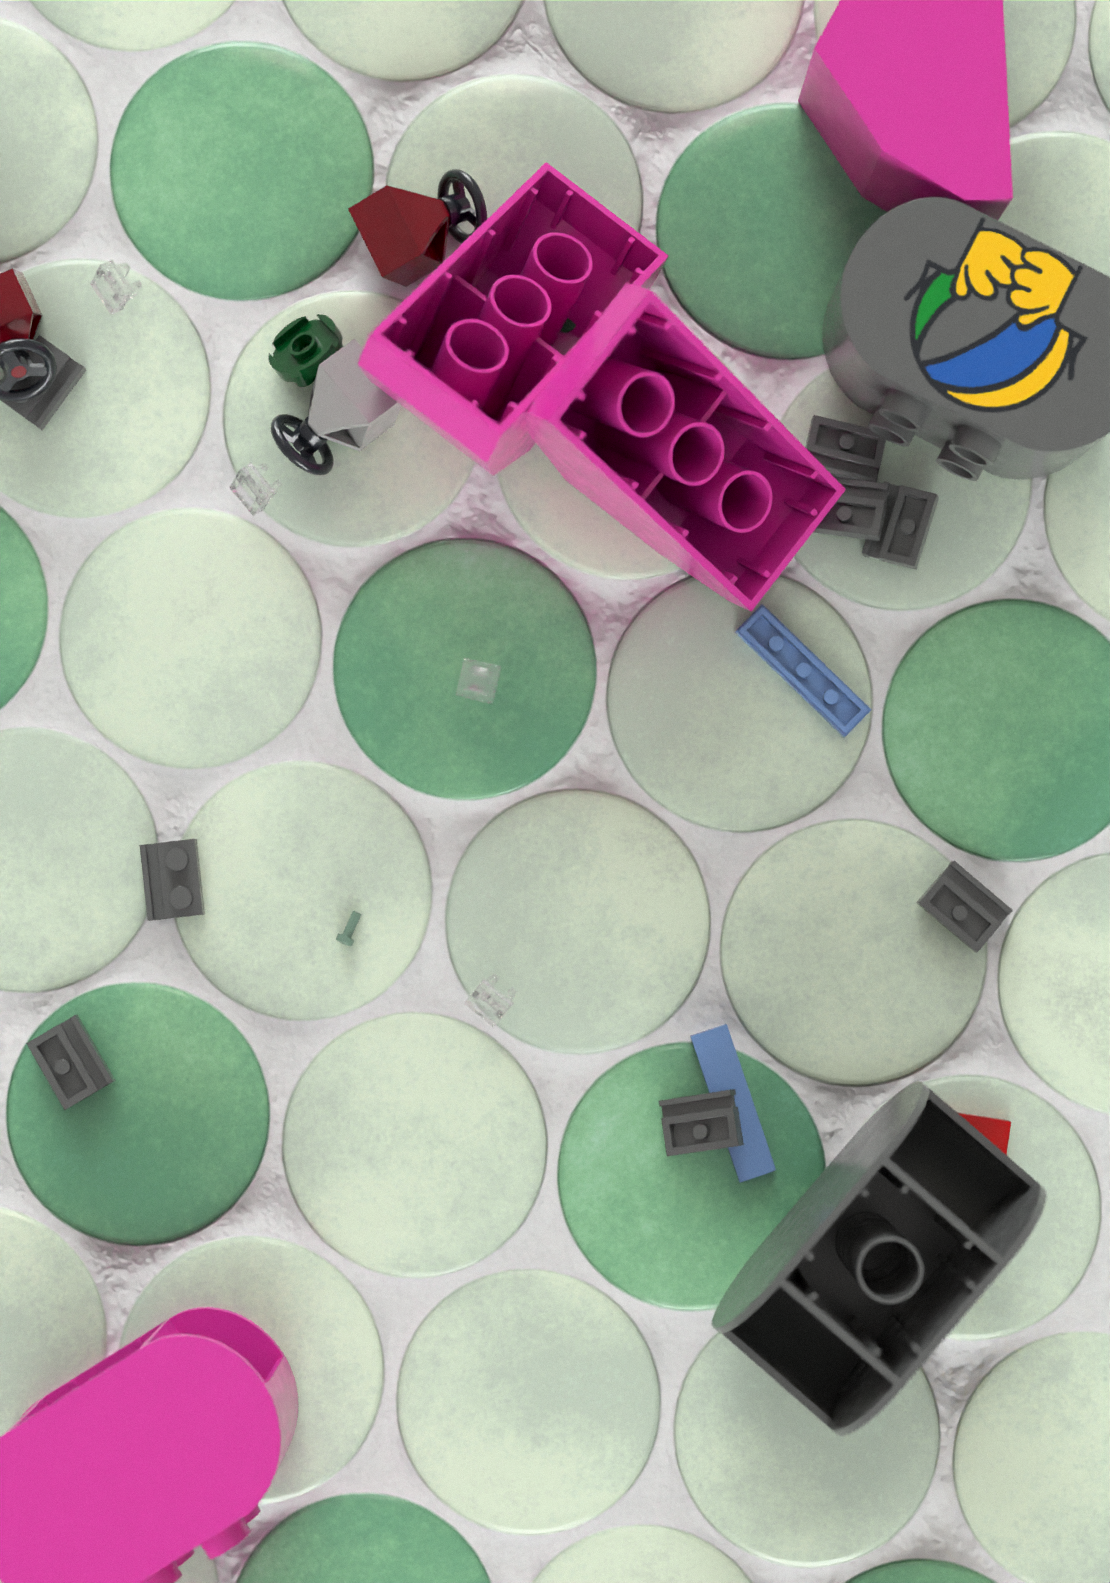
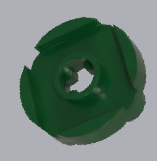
M316 314L319 319L308 321L306 316L298 318L285 326L277 334L272 343L276 349L273 357L269 353L268 360L282 380L295 382L298 387L309 386L315 380L319 364L344 347L340 330L333 320L326 315Z

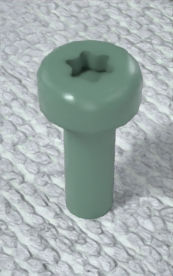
M352 912L343 934H337L336 940L347 946L353 945L354 940L351 937L361 917L360 913Z

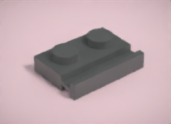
M39 335L35 341L47 346L56 359L57 369L54 380L45 391L33 398L23 401H6L2 399L0 401L43 430L86 372V369ZM29 351L32 363H44L41 356ZM28 376L24 380L17 381L10 390L29 387L42 376Z
M814 415L811 419L805 448L836 478L877 482L886 438L866 427Z
M835 477L846 490L813 533L880 541L887 508V497L890 493L889 484Z
M884 481V483L889 484L890 493L887 497V508L880 541L866 539L862 554L864 557L880 559V561L917 570L939 497L935 493L902 485L897 486Z
M197 839L139 845L147 920L153 921L205 915Z
M956 861L949 863L944 872L938 876L916 902L976 953L999 928L1003 920L1013 911Z
M78 1014L26 1043L64 1110L116 1081Z
M735 1089L660 1100L659 1106L662 1107L663 1118H661L667 1156L744 1145L739 1111L734 1095H736Z

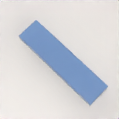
M763 604L735 631L753 651L843 738L872 710Z
M727 1024L690 1035L709 1093L731 1089L736 1091L734 1098L739 1111L744 1145L728 1147L739 1182L741 1183L776 1171Z

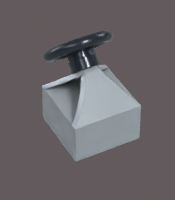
M355 339L319 364L310 394L308 417L304 421L289 414H281L276 416L271 422V434L280 451L294 465L313 475H326L333 468L334 459L326 443L328 440L361 451L394 426L402 406L370 382L357 364L363 348ZM286 426H290V427L294 428L295 430L292 431V430H290V429H289L288 427H286ZM317 450L322 457V464H317L313 456Z

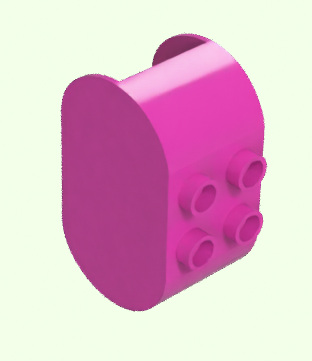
M214 1307L188 1309L165 1320L35 1402L0 1437V1581L2 1583H175L182 1576L178 1567L194 1554L193 1549L201 1545L211 1560L229 1551L244 1540L251 1532L247 1523L261 1511L258 1503L269 1489L287 1452L298 1418V1392L295 1377L289 1362L276 1342L257 1324L235 1312Z

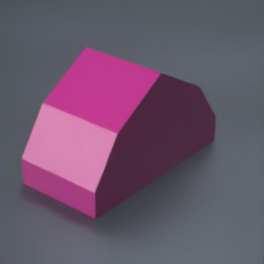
M840 0L814 47L798 102L860 195L886 212L916 199L929 197L948 198L964 203L999 220L1013 199L1003 0Z
M545 162L369 334L357 364L370 382L494 476L530 451L536 442L526 430V411L626 283L650 289L669 255ZM567 318L576 324V327L571 332H560Z
M630 283L625 284L526 411L527 432L568 483L660 555L726 600L751 612L846 490L651 289Z

